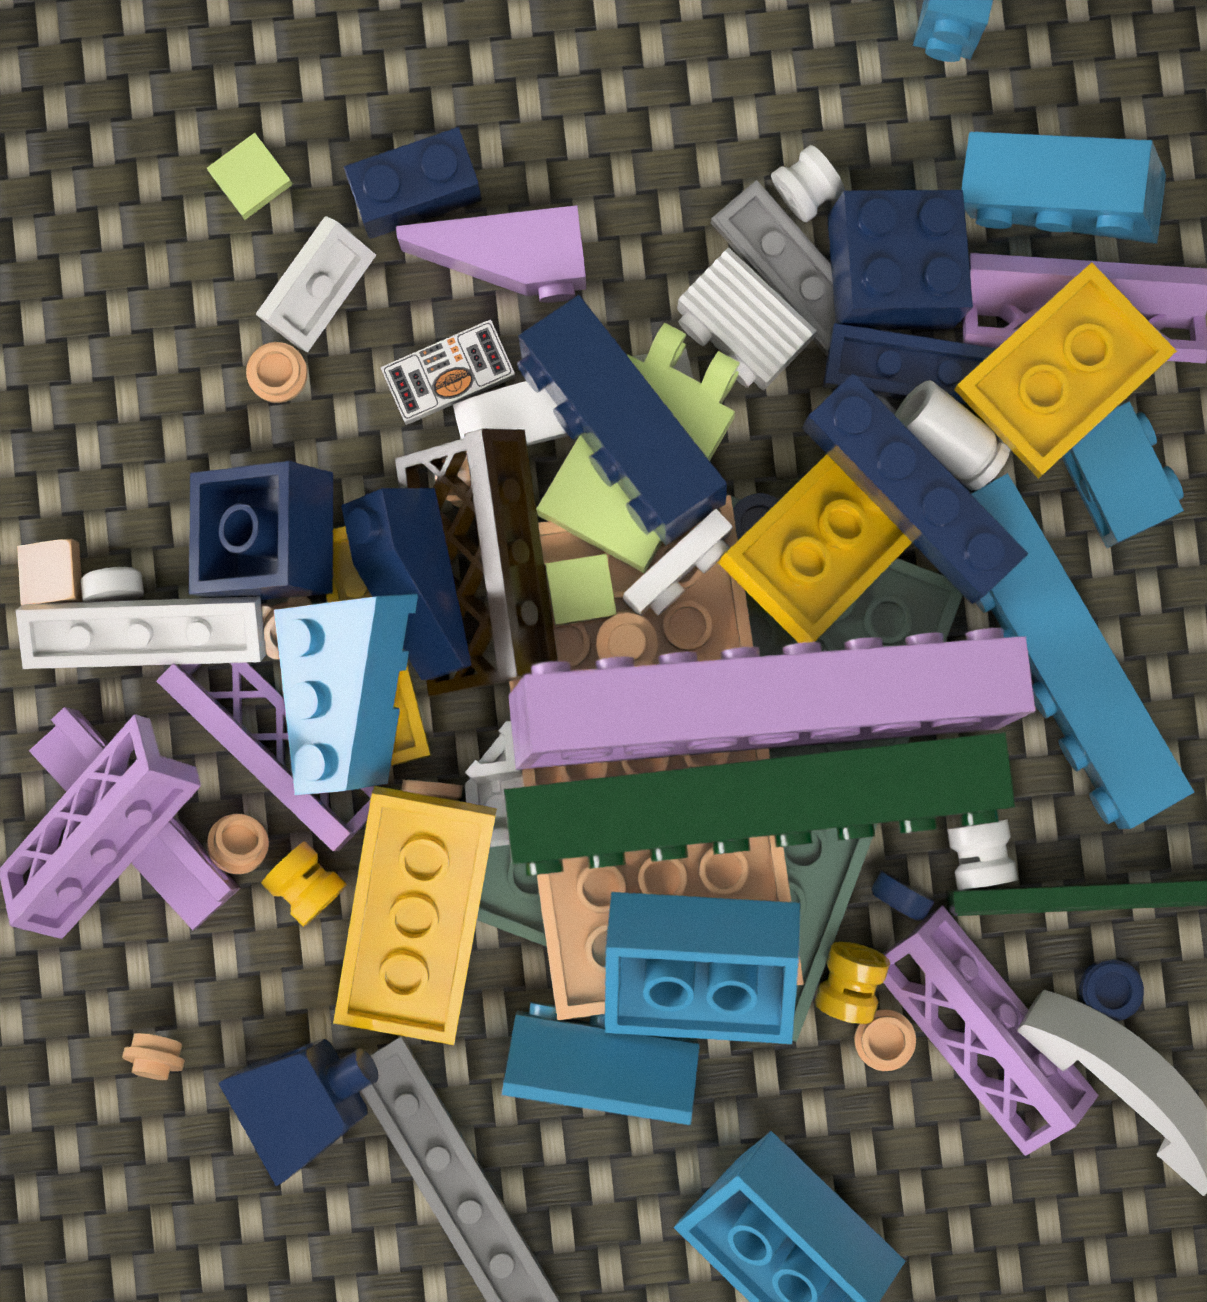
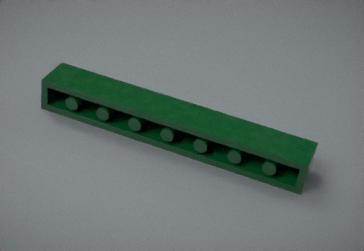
M1006 732L503 789L512 865L525 864L526 876L564 872V859L588 857L589 869L626 865L625 852L650 850L651 862L689 858L687 845L712 843L713 855L751 851L749 838L774 836L776 848L813 844L812 831L836 829L838 841L874 837V824L898 821L900 834L936 830V817L960 814L962 826L999 822L998 810L1015 808Z

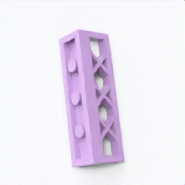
M970 253L969 266L973 308L962 319L963 343L998 348L1092 262L1176 349L1177 352L1167 361L1206 363L1207 326L1205 319L1207 312V269ZM978 315L999 316L1008 322L1009 325L1005 328L979 327ZM1163 328L1189 329L1191 341L1170 339L1162 334L1160 330Z
M248 662L230 663L232 665L233 691L208 692L191 676L202 664H181L179 666L173 663L156 682L332 851H340L367 822L370 800L346 824L329 808V792L320 793V798L315 794H294L292 772L285 766V740H288V733H285L286 713L284 697ZM241 675L258 691H242ZM267 698L276 707V733L252 734L242 725V699ZM216 699H233V715ZM276 740L277 757L260 741ZM374 786L360 789L371 798Z
M64 707L51 719L56 726L29 751L67 792L109 743L79 710ZM100 788L95 793L91 811L96 806ZM175 815L131 862L192 930L197 929L240 889V886L227 872L221 870L212 862L208 851Z
M134 714L0 867V880L10 926L63 939L199 789L201 783L196 767L160 756L150 719ZM135 749L137 760L126 771L130 753ZM100 788L96 806L91 811L95 793ZM65 828L61 846L57 849L61 832ZM31 867L27 884L24 885L23 874Z
M943 905L929 914L909 936L883 953L890 961L887 977L883 982L1025 1156L1077 1126L1099 1095L1073 1064L1065 1071L1060 1070L1016 1031L1028 1012L1027 1007ZM910 954L926 974L925 985L909 982L894 963ZM938 1005L957 1011L965 1021V1033L950 1030L938 1017ZM977 1053L993 1057L1004 1069V1081L985 1075L977 1065ZM1017 1101L1035 1106L1048 1124L1032 1132L1016 1113Z

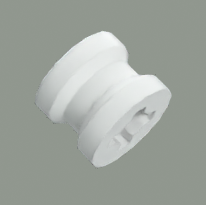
M809 145L800 152L799 161L790 168L781 166L771 174L772 181L784 202L801 221L806 223L816 216L818 206L826 200H838L843 191H845V187L834 167L821 151L812 145Z

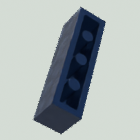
M580 295L518 335L522 359L517 362V365L523 377L535 392L539 393L545 389L557 404V407L553 409L554 415L568 436L573 440L580 435L594 452L589 456L594 469L609 487L618 483L631 500L626 503L629 514L646 535L654 531L666 546L704 520L715 509L718 510L726 504V481Z
M854 373L807 417L802 429L972 605L991 591L1028 555V552Z

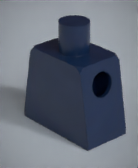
M321 1039L251 1063L218 1084L273 1182L278 1186L307 1166L368 1114L367 1106L359 1092L376 1083L379 1075L375 1062L365 1050L358 1049L340 1059L331 1042Z

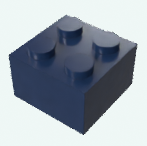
M963 190L843 191L827 215L836 323L875 330L953 329L973 308Z
M292 461L190 473L189 595L206 598L260 596L261 600L333 594V472Z

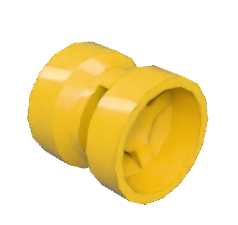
M303 841L283 858L261 882L273 896H282L291 905V915L303 927L318 916L348 885L336 872L326 871L318 863V853L306 841Z
M835 942L830 947L826 961L830 973L828 979L819 985L815 1005L827 1015L842 1021L857 1024L871 1023L879 1003L875 996L876 988L886 980L890 961L882 953L864 945L851 942Z

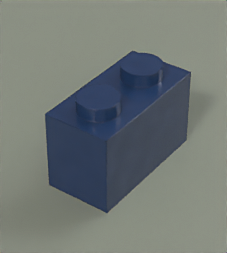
M459 127L343 166L369 239L395 231L396 226L416 224L482 201L479 183Z

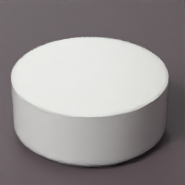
M111 567L95 570L85 574L80 580L83 602L133 601L144 595L142 574L137 569L131 567Z

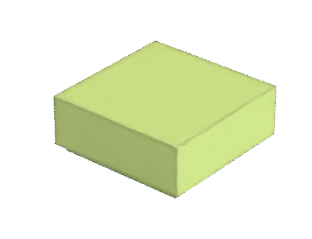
M255 133L207 167L210 175L244 220L293 185Z
M607 554L545 563L555 626L610 618L617 614Z

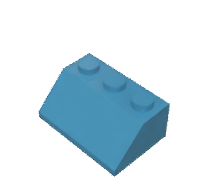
M611 892L606 941L605 1033L792 1044L799 964L800 903Z
M531 1002L529 1012L517 1011L515 1016L502 1095L690 1125L700 1044L698 1039L605 1033V1014L592 1015L590 1022L574 1019L557 1020L555 1005Z
M772 1131L743 1153L673 1227L749 1302H880L905 1263V1260Z

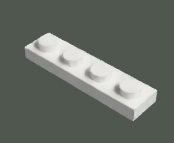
M260 596L23 604L16 610L23 669L172 665L173 663L261 662L266 656Z

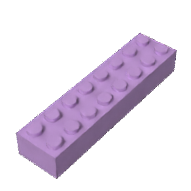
M988 628L966 633V640L957 642H944L942 633H924L906 637V645L883 647L882 638L872 637L847 641L844 643L845 650L822 652L821 643L806 642L787 645L783 647V654L776 656L760 657L759 648L741 647L724 650L721 652L720 660L697 662L696 652H676L661 655L658 657L659 664L634 666L633 657L601 659L595 662L596 669L571 671L570 662L559 661L536 664L532 666V674L524 675L508 695L516 770L998 730L1035 712L1026 636L1004 638L1002 628Z

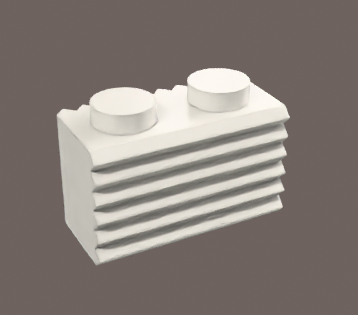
M727 248L678 299L677 309L683 315L678 320L680 326L700 345L705 346L711 341L723 354L740 362L736 370L739 372L736 380L747 388L755 382L764 391L813 340L817 332L812 325L730 248Z

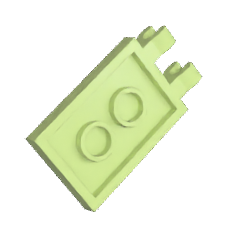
M664 323L657 333L644 362L629 354L627 356L710 461L734 420L735 411L722 405L739 375V372L736 370L740 362L718 351L711 361L702 383L673 368L686 347V344L683 343L686 334ZM580 435L536 509L537 515L645 573L662 541L654 531L646 535L637 526L626 507V503L631 500L618 483L609 487L600 478L589 459V456L594 452Z

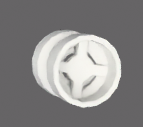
M1008 819L999 820L997 823L947 829L950 848L957 852L959 866L955 870L958 890L986 887L1018 880L1015 861L1008 857L1006 844L1011 838Z

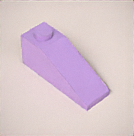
M577 205L396 226L397 239L402 252L525 296L539 295L540 302L551 303L575 298V290L586 289V274Z

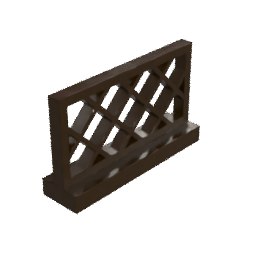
M481 428L464 433L465 438L395 458L399 488H421L418 468L426 466L437 476L433 488L436 491L439 510H441L450 490L463 501L453 523L441 511L440 515L451 565L458 550L472 562L462 583L453 575L462 619L468 610L480 622L471 643L467 641L472 666L458 670L454 678L448 680L447 674L426 680L428 696L445 695L519 680L524 675L532 674V666L536 664L558 662L525 429ZM466 455L471 479L470 487L457 476ZM475 514L480 543L479 548L466 536ZM483 576L485 578L488 608L474 596ZM492 636L498 670L483 657Z

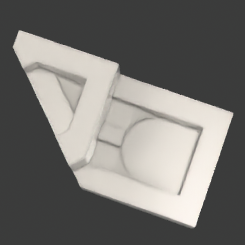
M506 721L499 729L501 733L479 762L475 760L465 772L470 777L465 784L466 803L497 808L490 847L509 845L503 789L524 787L522 769L516 770L511 721Z

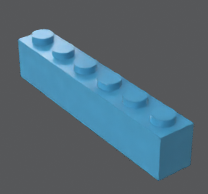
M1009 474L1003 475L972 493L971 495L1028 552V555L976 604L983 613L990 610L993 612L1004 631V638L1026 636L1031 679L1034 683L1032 684L1034 704L1044 718L1047 719L1053 715L1064 734V737L1058 740L1059 746L1075 771L1084 768L1094 785L1095 790L1090 792L1089 796L1100 817L1106 824L1115 822L1119 829H1132L1194 793V790Z

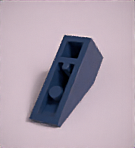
M381 488L341 505L353 565L371 596L418 594L416 612L408 614L403 650L409 651L408 658L420 679L431 680L472 666L435 488Z

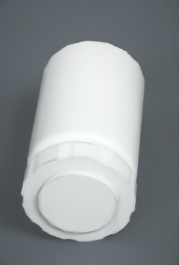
M931 380L923 382L910 392L895 413V416L937 460L971 491L979 490L991 482L1009 457L1011 449L988 425Z

